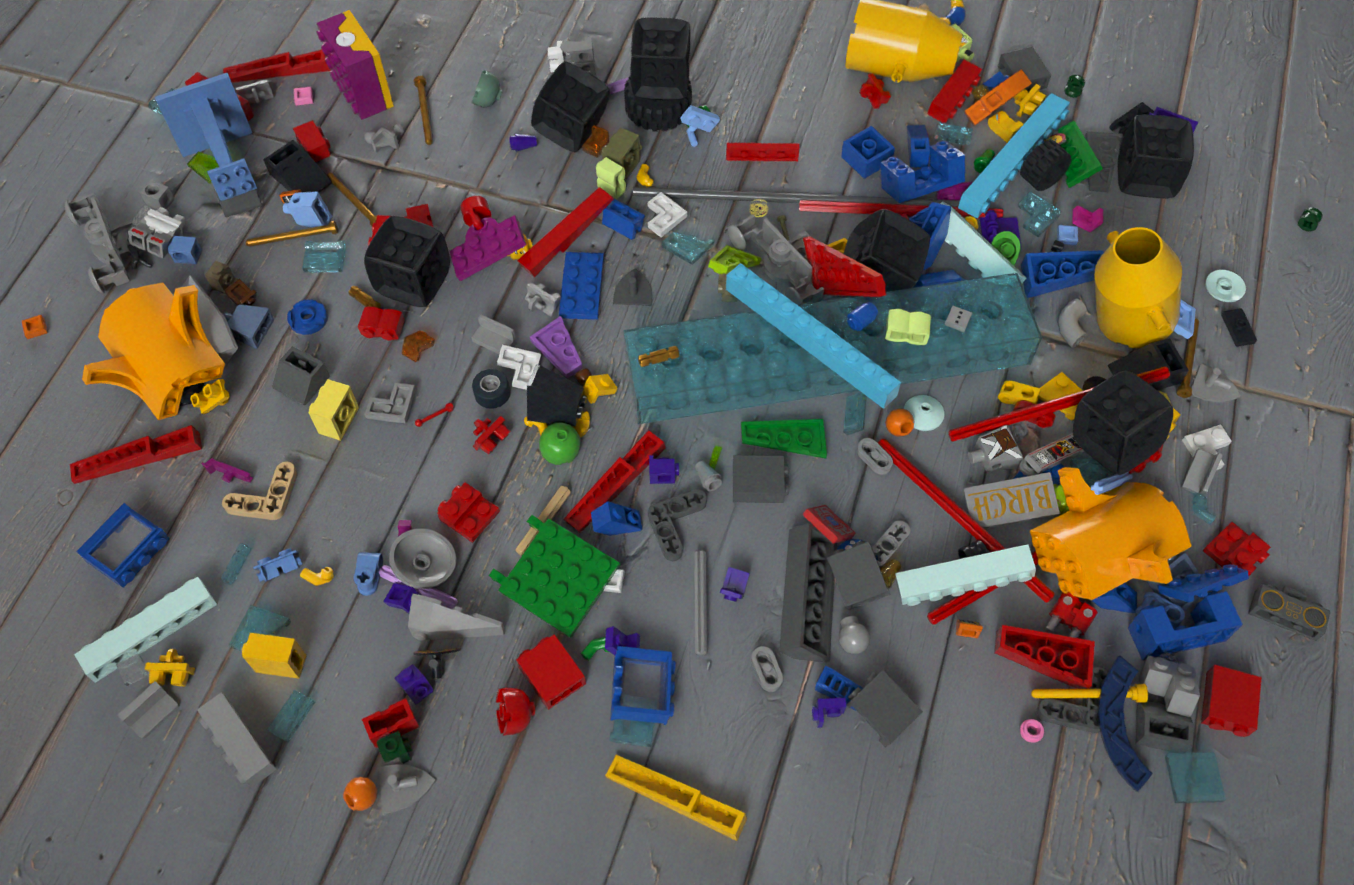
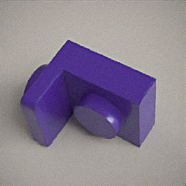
M394 583L383 602L390 607L403 609L410 614L413 593L421 594L413 587Z
M614 626L606 628L605 649L615 655L617 646L640 648V635L638 633L625 635Z
M846 698L817 699L815 707H812V719L817 721V728L823 727L824 714H827V717H839L841 714H844Z

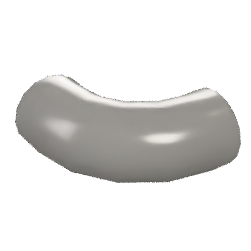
M1077 298L1071 300L1061 310L1058 320L1060 334L1072 348L1077 347L1087 336L1079 326V319L1086 314L1087 309L1085 304Z

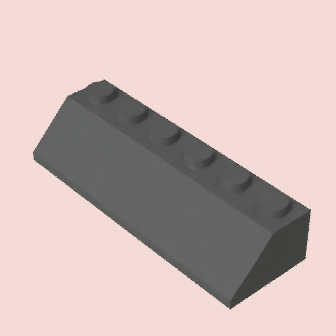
M810 523L789 529L779 652L798 660L830 662L835 577L827 557L832 556V552L836 551L837 543H832Z

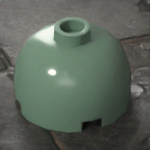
M482 71L472 104L489 107L493 105L495 100L499 101L502 90L499 89L500 82L491 72Z

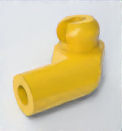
M325 567L319 573L304 568L300 577L318 586L329 583L334 575L333 569L330 567Z

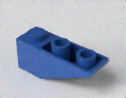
M907 125L910 167L928 166L930 146L925 125Z

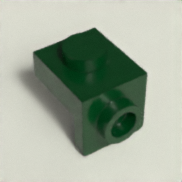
M399 731L377 741L379 751L385 763L398 757L403 764L412 760L409 752L413 751L408 738L403 739Z

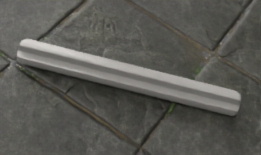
M695 551V654L706 655V552Z

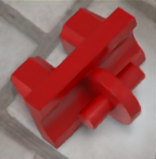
M869 73L867 82L862 84L860 95L863 98H868L874 109H879L881 104H887L891 98L889 91H883L884 83L882 79H877L874 74Z
M500 416L490 427H488L491 423L489 418H486L484 421L477 419L474 422L476 429L473 433L476 436L480 433L483 434L475 440L473 447L477 451L482 449L487 454H490L497 446L490 438L495 434L503 441L510 433L509 429L504 425L505 419Z

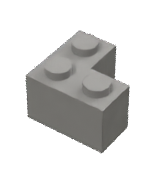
M1147 656L1139 676L1140 684H1146L1148 693L1165 698L1167 712L1191 718L1200 697L1195 668L1184 663L1179 664L1167 661L1161 657Z

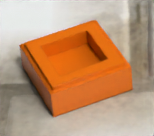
M42 315L22 320L24 335L27 339L47 333L45 319Z

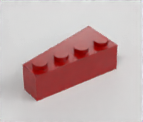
M1002 625L997 630L995 654L1076 689H1089L1092 687L1095 641Z

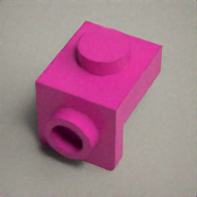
M1079 205L1073 209L1072 224L1088 232H1092L1102 225L1104 220L1102 208L1097 209L1093 213Z

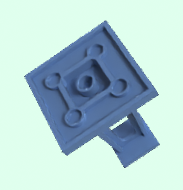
M228 73L155 97L183 157L210 148L219 167L209 170L207 173L220 201L257 189L245 159L233 162L226 142L252 134Z

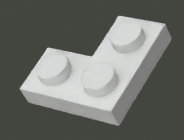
M662 192L648 202V207L658 214L648 222V228L660 237H663L687 217V211Z
M502 345L497 365L515 369L512 387L527 390V384L535 365L540 363L541 354Z
M1221 425L1184 436L1182 439L1192 457H1194L1197 449L1216 455V449L1228 446L1232 442ZM1220 460L1217 470L1222 469L1225 465L1222 460Z

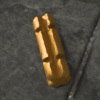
M352 286L348 291L350 296L355 297L365 307L381 308L379 302L375 301L364 291L362 292L357 286Z
M677 346L668 347L669 350L664 348L649 352V355L646 353L638 356V361L641 367L649 366V363L656 364L668 361V358H678L679 350Z

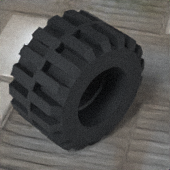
M1046 141L1027 156L1021 167L1020 175L1034 189L1044 191L1063 177L1070 166L1071 155L1055 141Z

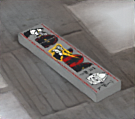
M1073 433L1027 454L1024 459L1040 474L1085 451L1078 445L1073 437Z

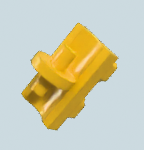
M1035 84L1029 92L1023 90L1014 97L1015 103L1020 105V110L1016 113L1017 116L1021 117L1024 113L1031 116L1037 110V105L1040 106L1045 101L1046 95L1039 92L1040 85Z
M218 379L212 384L205 385L203 391L194 393L190 397L193 407L200 408L201 414H207L218 405L224 406L228 403L229 392L225 390L224 379Z
M169 649L166 655H160L159 661L166 663H146L145 670L150 672L149 684L157 682L160 686L165 685L166 675H172L171 685L186 686L189 675H194L195 668L189 667V664L177 663L184 662V656L178 655L176 649Z

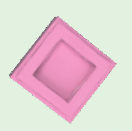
M312 87L294 89V102L296 106L313 104Z

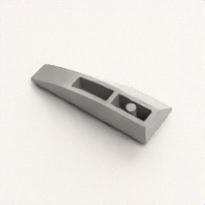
M189 275L182 287L195 285L198 289V313L203 331L209 343L226 366L238 349L237 343L226 318L194 276Z

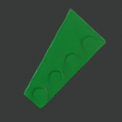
M1074 120L1058 129V134H1065L1067 139L1060 146L1071 155L1072 159L1065 173L1066 183L1069 188L1103 170L1099 160Z
M823 419L741 422L742 444L827 458Z

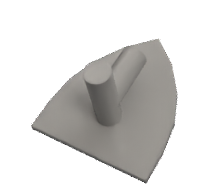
M1200 364L1191 387L1192 396L1211 402H1227L1241 397L1236 386L1221 373L1220 369H1213Z
M395 764L379 767L382 814L400 811L418 802L430 790L436 780L426 771L411 765Z

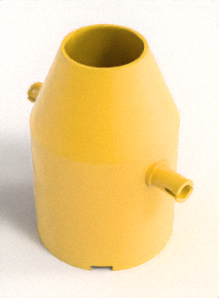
M860 0L853 22L857 23L855 33L850 34L845 63L847 69L889 77L894 82L896 79H898L897 82L902 80L914 82L953 74L963 37L962 33L931 11L921 9L920 7H911L882 0Z
M1135 227L1125 230L1120 235L1118 231H1113L1107 235L1110 246L1100 257L1095 267L1094 277L1098 326L1109 340L1116 344L1118 342L1128 345V348H1142L1150 343L1165 340L1173 333L1180 318L1181 262L1167 243L1151 229Z

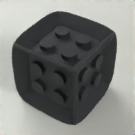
M647 17L637 19L633 26L631 41L632 58L630 73L633 95L640 98L664 100L685 98L689 81V22L675 18Z
M566 61L562 62L548 78L535 100L531 115L532 127L564 149L571 152L579 151L589 139L605 112L610 95L609 87L577 65Z
M1135 116L1131 120L1120 146L1118 156V184L1120 191L1129 195L1150 198L1175 197L1188 177L1194 157L1191 123L1185 119L1169 116Z
M882 209L868 216L854 228L843 254L882 274L886 284V295L872 298L887 302L906 293L918 282L926 262L930 246V236L921 227L890 210Z
M390 216L381 225L370 242L365 253L364 265L369 281L376 292L401 303L416 307H426L433 300L447 276L450 266V255L445 237L438 229L408 218Z
M1122 371L1093 388L1081 399L1075 412L1073 437L1078 445L1110 472L1121 475L1144 462L1161 448L1171 428L1173 406L1160 392L1139 376L1129 371Z

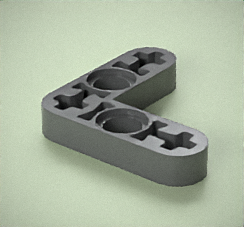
M693 490L651 505L648 509L649 522L664 557L669 561L679 560L683 553L681 541L672 521L699 512L706 507L707 497L702 490ZM697 497L698 500H701V503L697 504L694 498ZM685 500H688V504L690 503L689 508H687V502ZM675 503L683 505V509L678 512L674 511L671 507ZM655 511H658L659 514L661 513L662 522L659 523L658 517L654 515ZM662 528H668L671 530V534L669 536H662L659 531ZM671 541L673 548L676 549L675 554L669 551V542Z
M1100 666L1093 668L1092 687L1089 689H1101L1105 676L1108 673L1106 668ZM1097 674H1100V677L1103 679L1099 688H1095L1098 685V678L1095 677ZM1047 698L1042 700L1037 707V715L1042 721L1090 733L1100 732L1099 724L1095 726L1094 722L1091 721L1095 711H1098V705L1091 698H1085V706ZM1050 706V710L1054 712L1048 715L1045 707ZM1061 708L1062 711H1061V713H1060V718H1058L1059 713H1057V712H1058L1059 709ZM1066 711H1074L1078 716L1077 721L1067 719Z

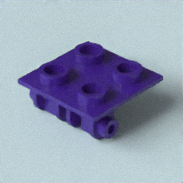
M989 210L985 217L979 218L981 234L990 244H992L994 237L998 233L1009 231L1019 238L1021 247L1017 218H997V214L993 210Z

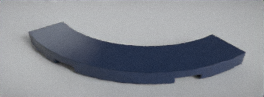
M1119 655L1111 665L1101 687L1098 705L1099 728L1105 750L1112 764L1126 783L1138 792L1153 773L1138 758L1128 741L1123 710L1128 689L1139 671Z

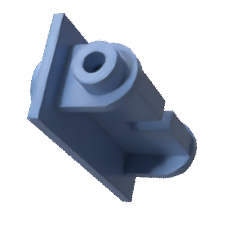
M289 548L279 552V557L271 560L270 557H266L257 561L258 565L253 568L260 570V573H257L259 581L264 580L267 582L280 576L277 569L279 567L282 568L284 574L299 569V566L303 565L300 557H295L299 552L297 550L292 551Z

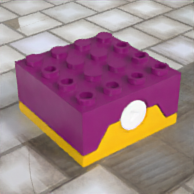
M348 10L317 22L318 31L316 33L319 40L323 42L321 48L323 53L327 55L325 61L329 69L331 68L329 74L333 82L337 81L336 84L339 91L344 92L343 95L346 102L351 103L350 106L353 113L358 114L361 120L386 110V108L394 107L380 54L351 11Z

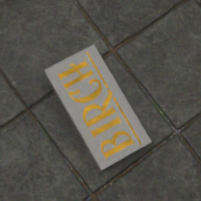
M1050 472L964 488L969 516L984 529L1060 515Z

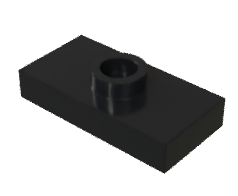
M1243 309L1223 311L1221 316L1235 346L1255 344L1257 338Z

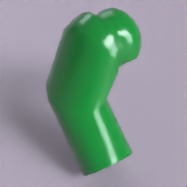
M606 636L593 639L580 653L581 656L589 661L600 649L609 652L605 649Z

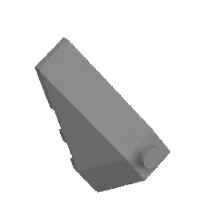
M414 593L411 597L408 628L413 637L418 640H443L505 634L503 622L478 613L470 616L458 606L452 609L441 605L442 601Z

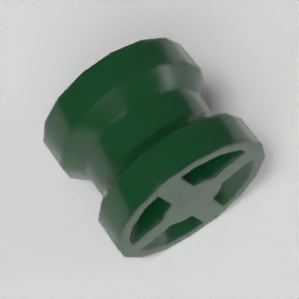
M1071 75L1064 89L1065 94L1072 98L1079 97L1082 94L1085 79L1079 75Z
M1312 207L1305 209L1298 221V226L1308 232L1316 230L1323 218L1322 212Z

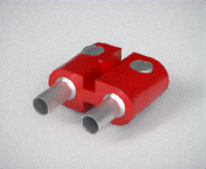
M1062 592L1049 613L1052 618L1045 629L1052 633L1058 623L1062 625L1064 623L1072 630L1069 637L1077 638L1078 635H1085L1098 612L1089 604L1080 602L1079 598L1071 593Z

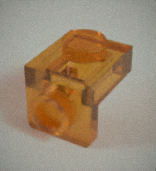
M593 125L592 135L582 145L583 151L598 158L603 147L609 143V132L604 128Z
M419 330L404 337L401 353L412 361L417 362L422 351L434 346L435 339L426 332Z

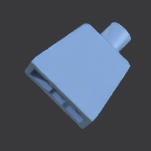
M319 192L295 193L289 203L285 202L283 204V212L291 214L295 222L301 226L312 228L328 225L332 218Z

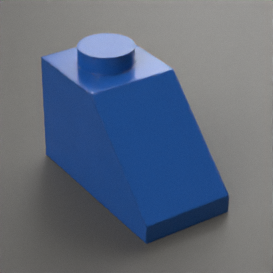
M1123 583L1091 601L1103 609L1136 613L1137 592L1126 583Z

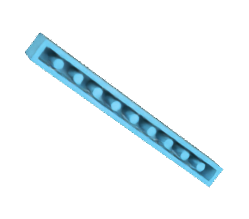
M1051 93L962 194L958 208L975 218H978L982 212L986 213L990 203L997 200L1000 191L1004 192L1009 181L1015 179L1018 170L1021 171L1027 156L1036 147L1043 144L1044 140H1048L1053 129L1056 130L1061 120L1066 119L1069 114L1067 109L1070 102Z
M740 263L727 274L726 290L880 407L884 409L897 397L901 384L898 379Z

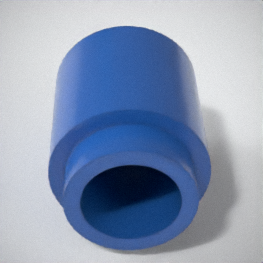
M871 302L862 303L847 315V323L851 329L861 331L876 319L878 310Z

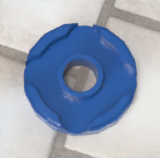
M312 299L297 302L293 305L294 308L288 312L287 320L291 329L302 335H310L320 331L325 326L328 318L324 305ZM307 314L312 315L309 319H303Z

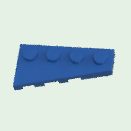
M1225 565L1220 570L1208 569L1203 574H1188L1183 579L1173 578V581L1167 584H1159L1158 590L1159 594L1185 602H1192L1196 595L1202 598L1208 595V591L1217 592L1222 590V585L1232 586L1249 579L1248 570L1238 568L1237 565Z

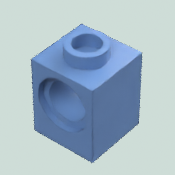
M173 236L172 242L168 245V253L174 262L197 264L202 248L196 237Z

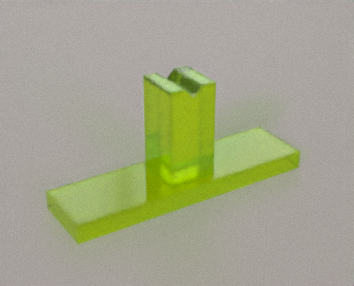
M715 446L712 452L709 466L714 470L722 447Z

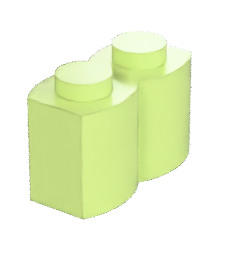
M607 157L599 161L596 166L597 186L617 200L626 190V182L624 181L625 169Z
M891 309L887 316L885 339L894 342L926 345L930 336L931 316L923 312L910 313L902 309Z

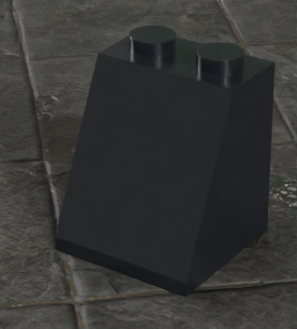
M535 365L527 384V421L550 424L563 422L576 427L578 420L583 417V408H586L587 405L584 387L541 365Z

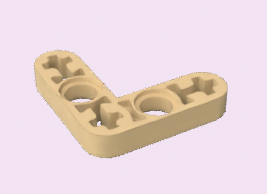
M287 461L280 463L276 467L266 497L230 493L222 500L223 508L231 515L269 520L280 519L285 513L297 477L294 465ZM289 469L290 472H287L284 477L282 472H286ZM283 486L286 488L284 493L280 495L275 494V490L278 487ZM251 503H259L256 510H248Z

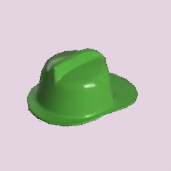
M1009 231L998 233L994 237L992 245L1015 266L1017 258L1021 253L1019 238Z

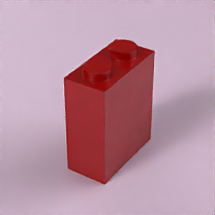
M555 634L541 639L537 646L531 650L523 651L519 658L516 659L519 669L548 710L586 685L585 676Z
M1214 664L1206 672L1201 723L1209 725L1214 730L1233 732L1234 735L1239 737L1250 736L1258 727L1262 677Z

